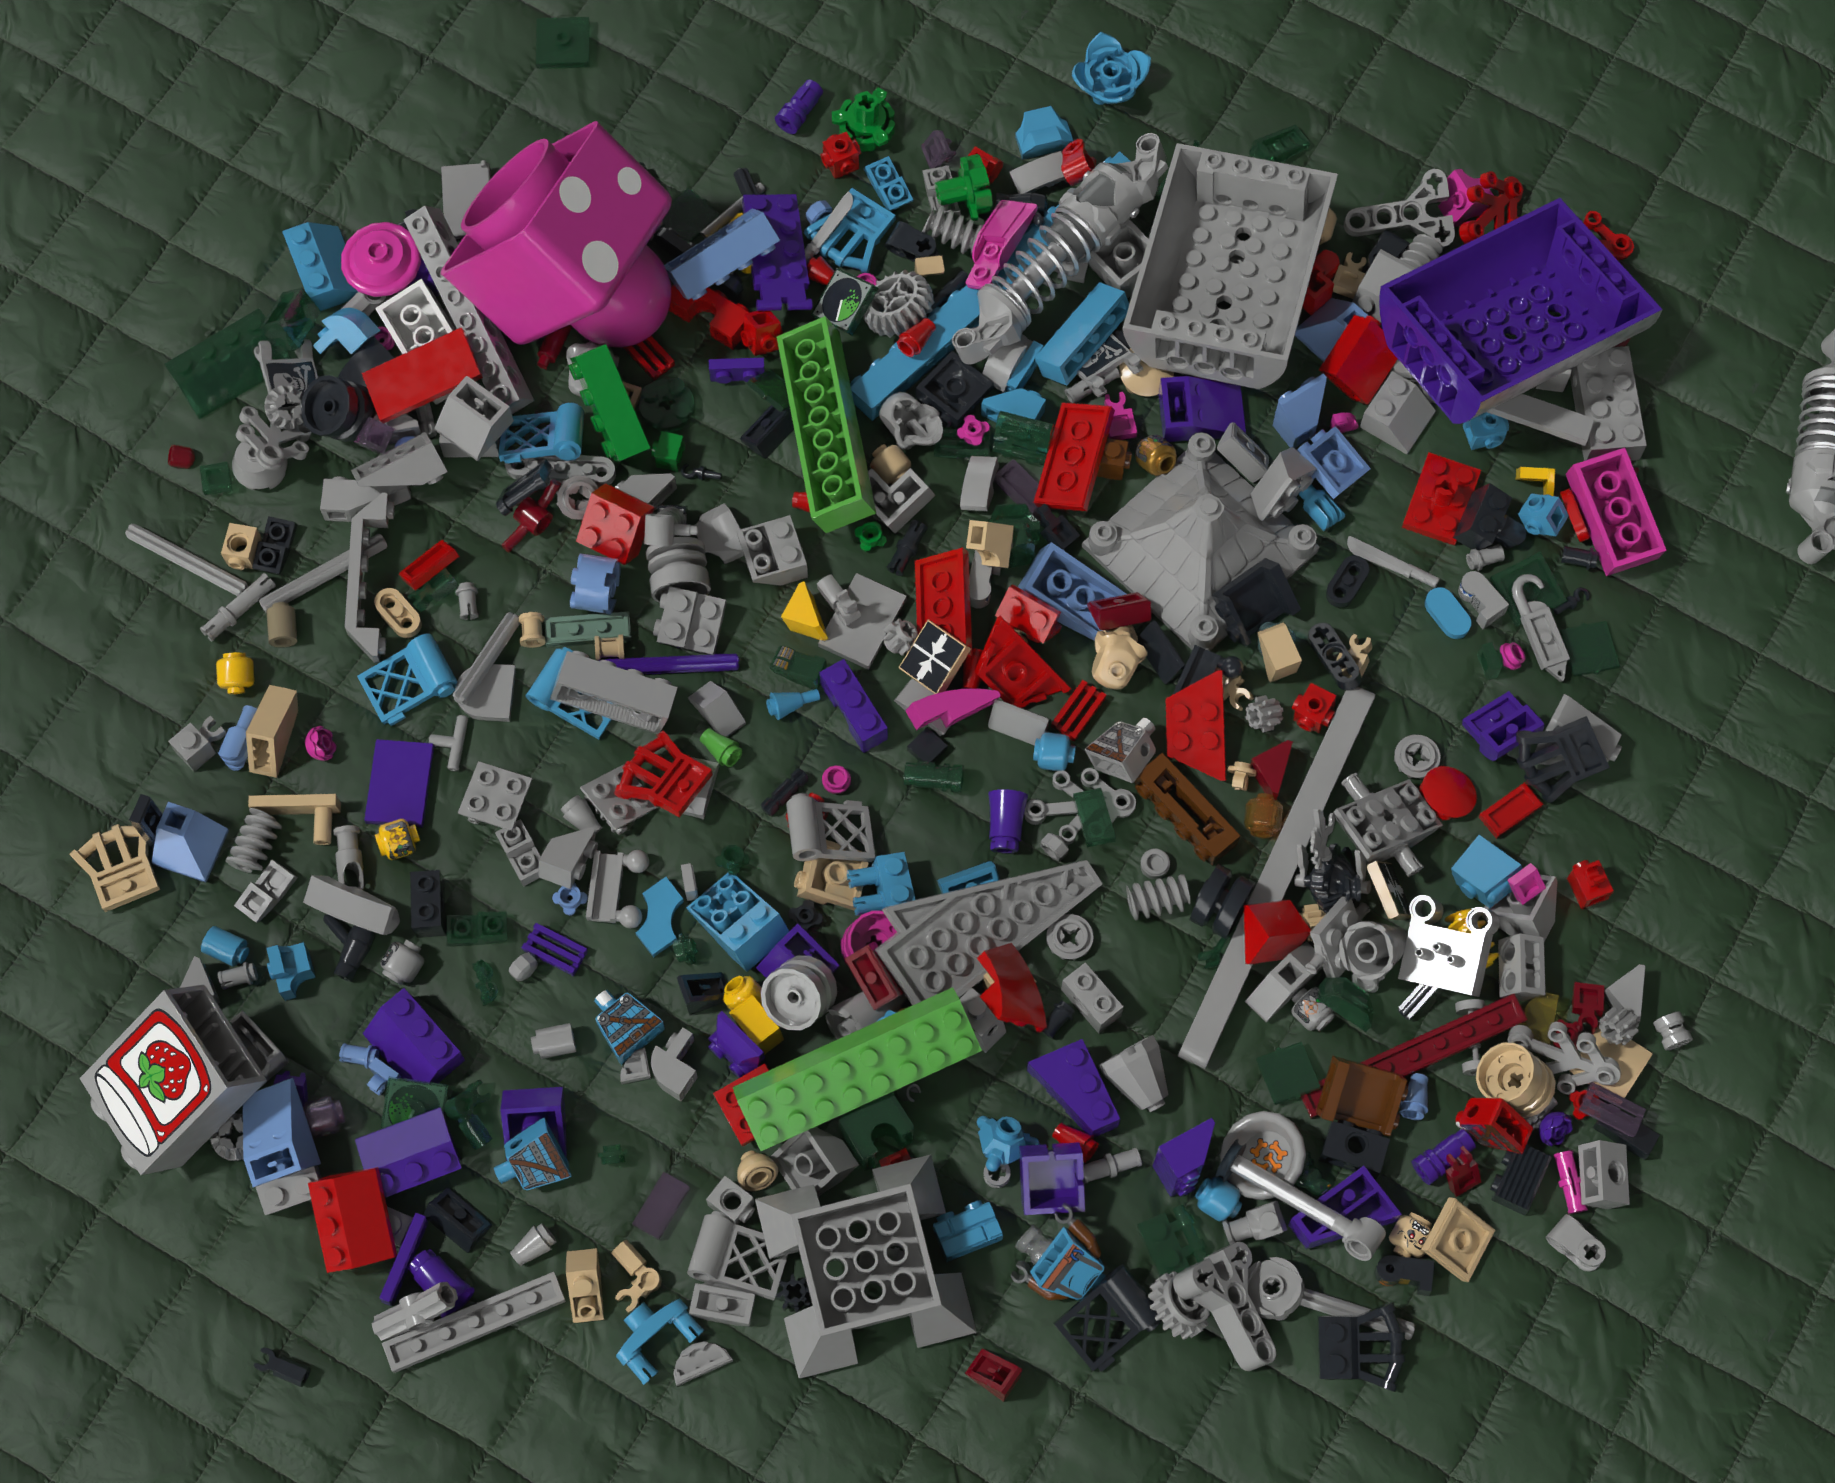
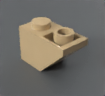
M597 1248L567 1251L566 1277L573 1323L604 1320L601 1272Z

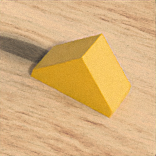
M805 582L799 583L781 618L790 631L825 641L829 638L814 596Z
M753 995L729 1012L737 1026L764 1052V1055L784 1040L780 1028L767 1016L764 1008Z

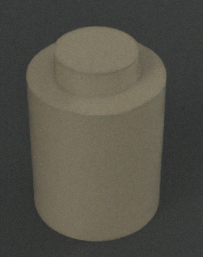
M285 602L274 603L266 611L268 642L274 647L295 645L297 643L295 608Z

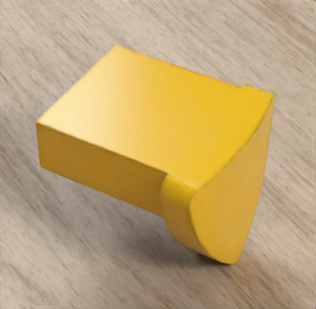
M1519 467L1516 469L1515 480L1543 482L1544 495L1554 496V468Z

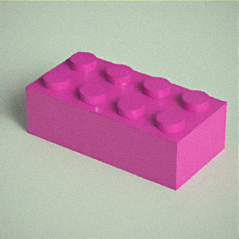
M1626 448L1572 465L1565 475L1595 550L1598 552V557L1606 576L1657 560L1667 551Z

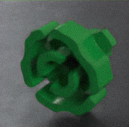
M881 88L875 89L872 94L868 91L856 94L854 103L847 99L839 110L832 111V124L839 125V134L846 132V127H850L855 136H865V139L856 138L861 152H871L878 146L887 144L895 133V112L890 104L885 101L887 92ZM887 117L889 124L886 130H883L882 128L885 125ZM847 131L849 137L853 140V135Z
M975 154L960 158L961 168L958 170L959 177L935 182V191L939 205L964 201L967 208H969L971 219L978 221V215L991 212L992 194L989 188H985V186L990 185L986 168L980 155Z

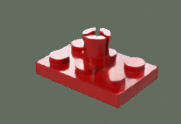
M1428 452L1402 528L1455 546L1457 540L1453 536L1471 494L1475 490L1481 470Z

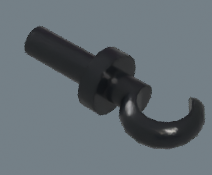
M686 463L681 468L682 476L687 479L694 478L696 475L700 480H705L706 477L717 480L722 479V473L708 471L705 466H701L699 469L694 468L690 474H685V469L689 464Z
M1582 587L1577 588L1573 596L1566 597L1565 602L1553 609V612L1558 615L1568 608L1571 610L1575 609L1577 603L1580 602L1579 591L1585 594L1586 600H1589L1590 594L1588 590Z

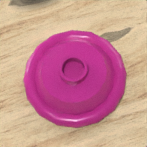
M390 222L372 223L357 230L346 242L341 254V270L348 284L358 292L373 297L390 296L405 289L416 278L421 265V254L410 232L403 226Z

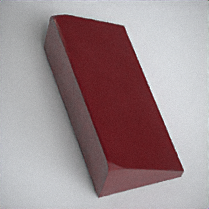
M1138 592L1087 603L1088 609L1100 630H1108L1151 620V601Z
M876 942L868 944L845 958L873 1010L904 994L876 953L875 949L878 947Z

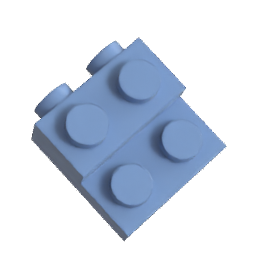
M1336 426L1327 433L1322 429L1310 439L1313 443L1312 445L1306 442L1297 449L1302 456L1317 468L1311 477L1313 479L1316 478L1333 499L1371 469Z

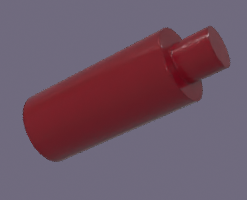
M571 325L546 335L537 353L540 357L537 365L540 368L547 369L549 363H555L572 329Z

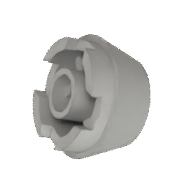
M257 436L264 444H267L264 437ZM241 442L235 451L232 461V471L237 481L251 490L268 487L272 489L276 487L285 476L287 459L284 460L283 466L280 469H265L256 460L257 451L249 443Z

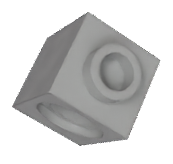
M726 1176L723 1177L706 1199L710 1208L714 1211L722 1212L736 1225L741 1221L746 1223L755 1211V1208L752 1207L755 1204L754 1198ZM730 1197H737L741 1200V1204L737 1209L730 1210L725 1207L726 1200Z

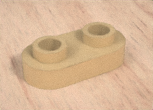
M385 588L379 591L375 597L374 604L381 617L400 637L411 638L417 635L422 626L417 611L396 589ZM388 603H395L392 608H386ZM406 622L412 623L409 628L403 627Z

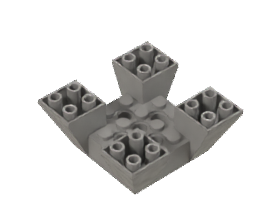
M931 1155L872 1169L878 1192L820 1206L813 1184L755 1199L769 1259L800 1252L813 1306L784 1318L799 1379L858 1364L852 1330L909 1316L917 1348L977 1333L962 1273L934 1274L920 1220L946 1213ZM856 1223L863 1224L867 1229V1234L861 1239L853 1238L849 1233L850 1227ZM891 1246H899L903 1249L905 1256L900 1261H892L887 1256V1250ZM863 1253L872 1255L875 1260L874 1265L869 1269H862L857 1264V1258ZM833 1261H839L844 1265L845 1271L841 1276L833 1277L827 1272L828 1264ZM872 1283L878 1284L882 1289V1295L875 1300L869 1299L864 1293L865 1287Z

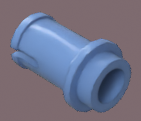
M343 1043L339 1053V1061L364 1065L366 1069H369L368 1066L374 1058L379 1059V1050L374 1049L373 1045L360 1047Z

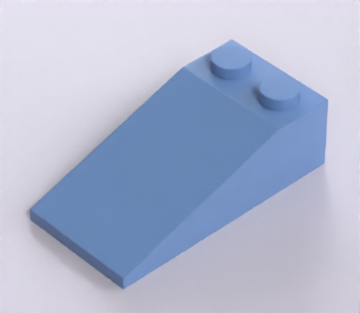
M1052 542L1039 550L1018 586L1020 589L1061 611L1057 622L1095 641L1097 632L1103 630L1098 628L1088 609L1087 603L1126 594Z

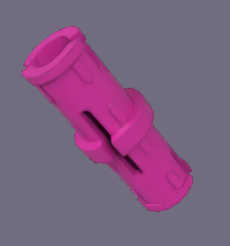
M1573 1151L1554 1154L1561 1179L1558 1183L1559 1187L1563 1188L1568 1214L1587 1211L1586 1205L1581 1204V1179L1578 1177Z

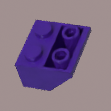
M797 924L776 944L756 969L767 978L784 962L798 955L811 956L821 960L831 970L832 974L839 969L840 965Z

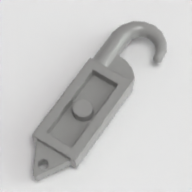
M1522 575L1515 580L1512 587L1513 598L1521 615L1520 620L1540 669H1545L1558 681L1562 682L1565 678L1566 663L1570 657L1550 608L1545 603L1539 601L1527 602L1523 592V585L1526 582H1533L1540 589L1544 588V584L1535 575Z

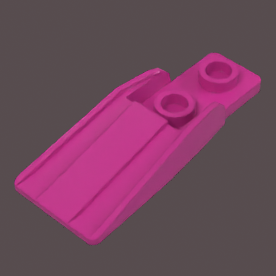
M1008 200L999 201L976 237L972 250L974 266L966 280L968 288L981 289L985 284H993L992 276H998L1000 269L1002 270L1004 267V263H1007L1038 210L1037 204Z

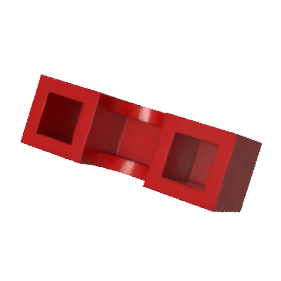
M673 285L671 288L669 311L688 323L700 312L714 314L715 317L709 323L711 337L734 350L741 341L744 314L750 313L749 310L740 303L735 304L731 302L719 290L713 291L707 287L705 295L696 300L692 298L688 300Z

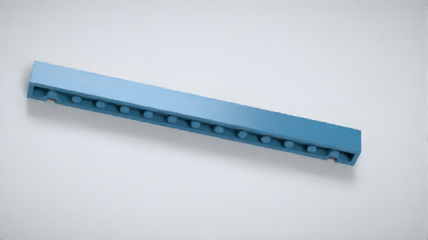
M1118 152L1113 158L1108 157L1104 162L1117 164L1131 161L1121 152ZM1052 206L1044 214L1045 224L1043 226L1051 227L1053 225L1051 215L1055 213L1058 206ZM1033 223L1027 228L1007 263L1013 264L1023 272V267L1016 259V251H1024L1036 259V256L1028 246V238L1037 239L1048 246L1039 232L1040 227ZM1033 243V246L1041 253L1043 250ZM1021 256L1024 262L1029 266L1031 263L1026 258ZM1004 267L1002 270L1000 269L998 276L1012 284L1013 282L1006 275ZM1009 269L1011 273L1015 276V278L1019 277L1018 274H1016L1013 270ZM998 282L1002 289H1007L1004 285ZM966 285L960 291H954L941 308L936 307L929 314L928 319L935 324L936 330L932 333L919 355H914L913 357L904 355L896 342L882 359L878 358L871 364L869 371L863 376L859 375L854 378L850 383L854 405L873 421L879 416V411L887 398L898 392H906L953 351L955 347L952 343V337L958 330L979 326L980 310L977 293L980 289L968 288Z

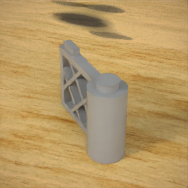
M803 793L796 794L787 801L786 807L791 847L795 860L811 861L817 858L872 862L875 859L868 806H862L861 801L846 800L844 804L815 802L812 797ZM822 812L831 813L838 821L833 826H830L823 819ZM849 814L860 815L862 826L859 829L846 818ZM840 823L853 834L848 841L835 830ZM828 835L841 846L839 850L827 849L826 837ZM856 837L865 846V852H858L850 842Z
M713 1211L712 1214L704 1216L687 1274L702 1282H716L774 1300L787 1255L780 1256V1258L769 1263L762 1251L766 1247L762 1232L733 1224L722 1212ZM737 1234L749 1237L754 1247L740 1254L734 1243ZM733 1251L736 1257L730 1259L731 1252ZM757 1252L765 1266L750 1272L743 1258ZM737 1261L746 1274L737 1280L724 1276L727 1266ZM778 1265L775 1273L772 1267ZM767 1270L773 1280L771 1290L758 1287L753 1277Z

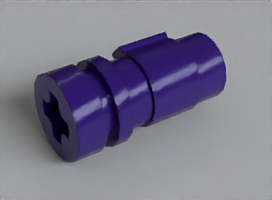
M806 80L790 99V102L785 103L775 116L776 124L783 131L795 134L806 121V115L810 113L823 94L821 86L813 80Z
M1460 1129L1437 1144L1434 1149H1427L1423 1152V1155H1418L1411 1163L1418 1176L1426 1184L1430 1185L1438 1179V1176L1441 1177L1446 1174V1169L1451 1167L1446 1160L1448 1154L1457 1158L1461 1154L1460 1147L1464 1146L1471 1152L1476 1149V1146L1470 1135L1465 1130Z

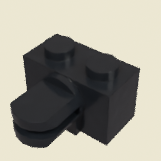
M1489 483L1472 492L1453 538L1471 550L1485 548L1493 544L1494 540L1510 549L1524 541L1526 529L1525 526L1506 515L1512 497Z

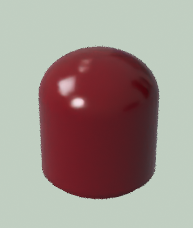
M172 445L168 454L169 466L188 469L194 464L195 453L192 448Z

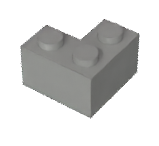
M872 468L868 471L876 514L894 533L899 531L935 496L931 489L911 468L891 487Z

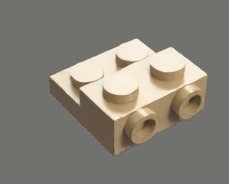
M826 840L827 849L839 850L841 848L838 843ZM827 858L805 861L803 871L797 873L794 881V887L798 888L797 896L823 905L828 902L854 911L856 908L853 907V897H861L863 886L850 889L848 885L850 880H847V870L867 868L868 862Z

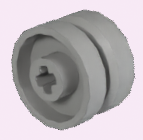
M798 955L787 960L766 978L761 989L762 1006L767 1016L776 1025L787 1030H802L810 1027L834 1005L837 996L836 980L831 970L821 960L811 956Z

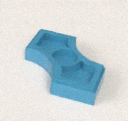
M664 877L642 893L648 906V913L644 924L636 932V935L653 958L677 941L672 930V919L675 911L684 902L667 877Z

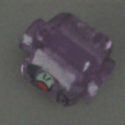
M330 1095L307 1101L304 1104V1113L311 1135L315 1138L340 1132L342 1123L346 1122L340 1100L335 1101Z

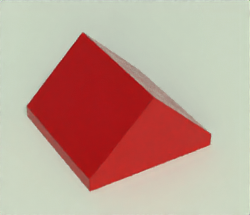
M1291 900L1244 905L1245 964L1283 960L1289 953L1301 946L1310 935L1311 929Z

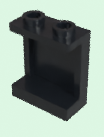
M1264 558L1212 594L1216 602L1215 610L1228 627L1226 628L1227 635L1233 642H1238L1245 646L1252 643L1249 636L1285 612L1293 616L1301 610L1280 564Z

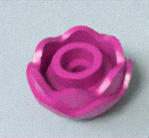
M317 726L312 728L306 736V750L316 760H329L336 751L337 747L332 741L333 735L330 730L324 729L323 726Z

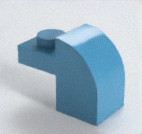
M343 308L322 320L326 327L318 333L320 339L313 347L321 354L340 341L352 355L369 339L375 336L380 329L362 311L355 308Z

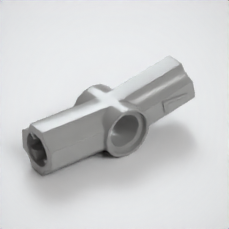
M440 1282L424 1292L403 1297L399 1300V1305L374 1316L372 1323L374 1334L381 1341H388L407 1331H416L434 1323L433 1318L455 1307V1301L458 1299L456 1290L448 1282Z

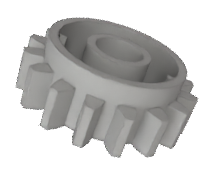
M1173 1271L1170 1274L1165 1273L1150 1286L1152 1292L1148 1294V1297L1154 1301L1150 1305V1309L1157 1311L1158 1315L1155 1316L1156 1321L1162 1320L1164 1322V1330L1170 1328L1172 1329L1173 1337L1180 1334L1182 1339L1185 1340L1188 1337L1193 1338L1202 1332L1203 1328L1208 1326L1206 1319L1210 1317L1208 1309L1194 1300H1186L1178 1296L1173 1286V1280L1177 1273Z

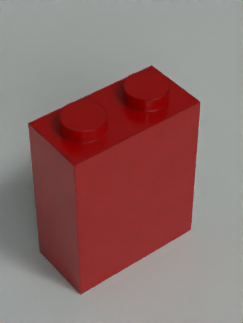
M1354 315L1319 371L1324 373L1351 400L1369 404L1398 358L1388 348L1384 331L1380 328L1381 323L1377 319L1369 315L1366 318Z

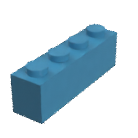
M1101 282L1097 284L1035 356L1042 376L1066 386L1071 382L1079 369L1101 347L1126 317L1129 302L1125 291Z

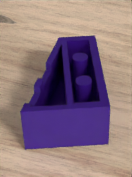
M1083 1039L1028 1062V1073L1038 1080L1046 1089V1092L1052 1098L1054 1097L1085 1133L1097 1137L1119 1126L1120 1117Z
M1362 1166L1317 1199L1320 1203L1351 1221L1355 1218L1359 1220L1360 1218L1367 1217L1384 1226L1397 1222L1402 1215L1365 1166ZM1302 1212L1292 1217L1288 1224L1306 1249L1343 1238V1236Z

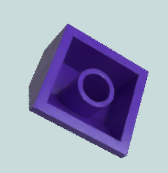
M563 1087L503 1090L500 1111L504 1145L540 1119L545 1118L566 1157V1112Z

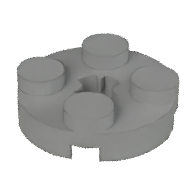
M1272 1257L1270 1260L1262 1263L1258 1261L1248 1269V1295L1260 1317L1276 1319L1278 1321L1284 1320L1297 1309L1304 1295L1305 1284L1298 1270L1291 1262L1283 1258ZM1275 1282L1281 1284L1278 1286L1280 1290L1277 1293L1267 1294L1269 1293L1268 1289H1266L1268 1284L1274 1285Z

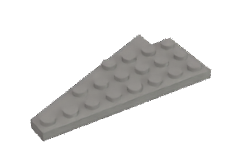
M1083 860L887 906L882 911L897 933L877 947L875 951L912 1005L952 987L958 997H961L980 982L987 971L977 959L985 950L1013 943L1019 951L1103 883L1089 862Z

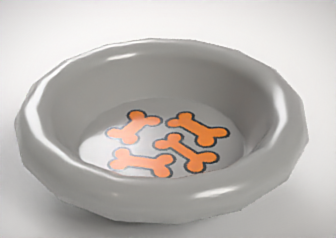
M1268 1111L1248 1114L1233 1124L1223 1140L1220 1154L1221 1161L1234 1141L1239 1139L1238 1143L1240 1145L1246 1143L1242 1157L1286 1183L1294 1186L1303 1172L1306 1158L1304 1138L1296 1125L1282 1114ZM1234 1172L1227 1180L1240 1190V1194L1244 1197L1258 1200L1275 1197Z

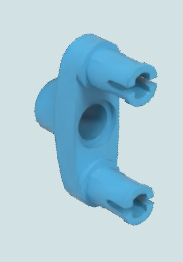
M681 1299L668 1304L655 1314L643 1302L624 1319V1322L634 1333L619 1350L616 1358L623 1366L627 1364L643 1385L650 1378L642 1369H645L652 1378L659 1371L640 1352L642 1350L641 1347L667 1323H673L689 1343L696 1339V1336L689 1327L697 1336L704 1331L687 1312L688 1307Z

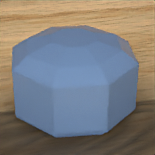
M826 200L815 202L806 212L807 221L810 224L817 222L832 213V207Z

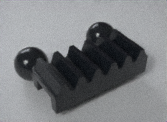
M1195 645L1173 694L1216 672L1217 667L1223 670L1225 677L1229 679L1238 678L1244 669L1243 662L1236 656L1224 658Z

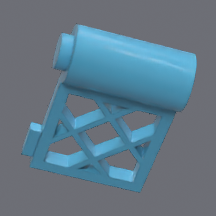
M565 403L559 406L555 412L512 416L514 421L509 427L519 425L523 427L515 433L511 432L508 427L500 436L498 456L500 461H504L505 464L521 462L522 459L553 455L565 461L575 460L580 456L582 449L584 410L578 404ZM550 422V424L542 430L537 428V426L540 423ZM530 431L535 434L528 441L522 439ZM542 439L548 442V446L535 447ZM515 442L521 445L516 450L507 451Z
M423 634L414 638L405 649L357 676L381 722L384 725L389 723L390 726L405 719L404 713L433 696H449L455 691L456 684L458 683L432 634ZM406 658L409 664L406 676L393 673L395 664ZM377 674L385 676L381 690L371 688L367 680ZM391 678L404 681L399 695L387 692ZM410 682L420 684L424 691L414 698L405 696ZM385 696L398 699L395 709L385 714L381 708Z
M563 647V649L556 648L526 694V698L535 706L554 713L599 740L612 719L602 716L603 722L596 730L586 723L585 715L591 714V712L579 709V711L567 713L559 708L562 703L550 699L567 651L573 652L566 647Z

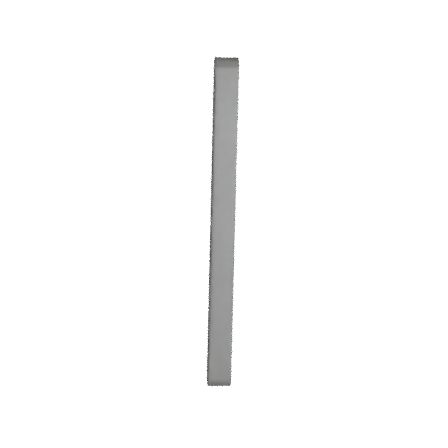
M1361 687L1345 691L1248 904L1283 900L1298 867L1296 846L1298 844L1307 847L1311 839V831L1315 827L1313 809L1324 810L1376 694ZM1244 912L1178 1054V1057L1204 1069L1210 1060L1253 965L1245 964Z

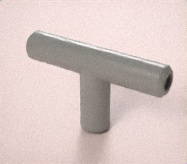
M465 715L457 716L453 737L431 734L429 737V743H433L434 746L451 748L447 767L451 771L459 770L468 717Z

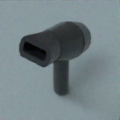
M997 193L996 206L1001 200L1037 204L1038 210L1032 221L1038 227L1045 224L1044 214L1049 206L1046 195L1037 193L1011 195Z
M325 914L323 917L324 923L344 945L334 974L341 979L352 982L357 969L372 947L375 932L353 925L350 932H348L335 917Z

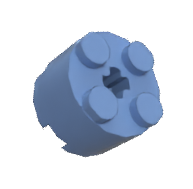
M579 554L577 568H573L571 575V584L576 585L575 592H572L570 599L571 608L606 614L613 612L616 599L611 598L614 597L616 586H619L620 562H618V559Z

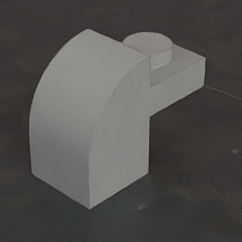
M1022 334L1021 341L1000 347L992 356L989 355L982 374L994 383L995 388L1005 392L1009 378L1033 341L1027 339Z
M683 1027L678 1034L673 1033L666 1044L667 1051L655 1046L651 1057V1067L657 1084L663 1091L682 1102L698 1078L696 1070L681 1061L694 1042L693 1033Z

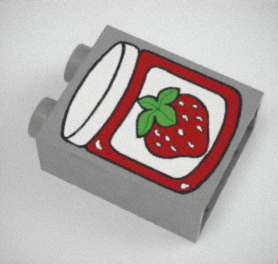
M205 985L163 990L80 1077L81 1082L91 1096L93 1111L99 1118L109 1124L122 1145L121 1154L129 1166L138 1170L140 1175L182 1167L267 1081Z

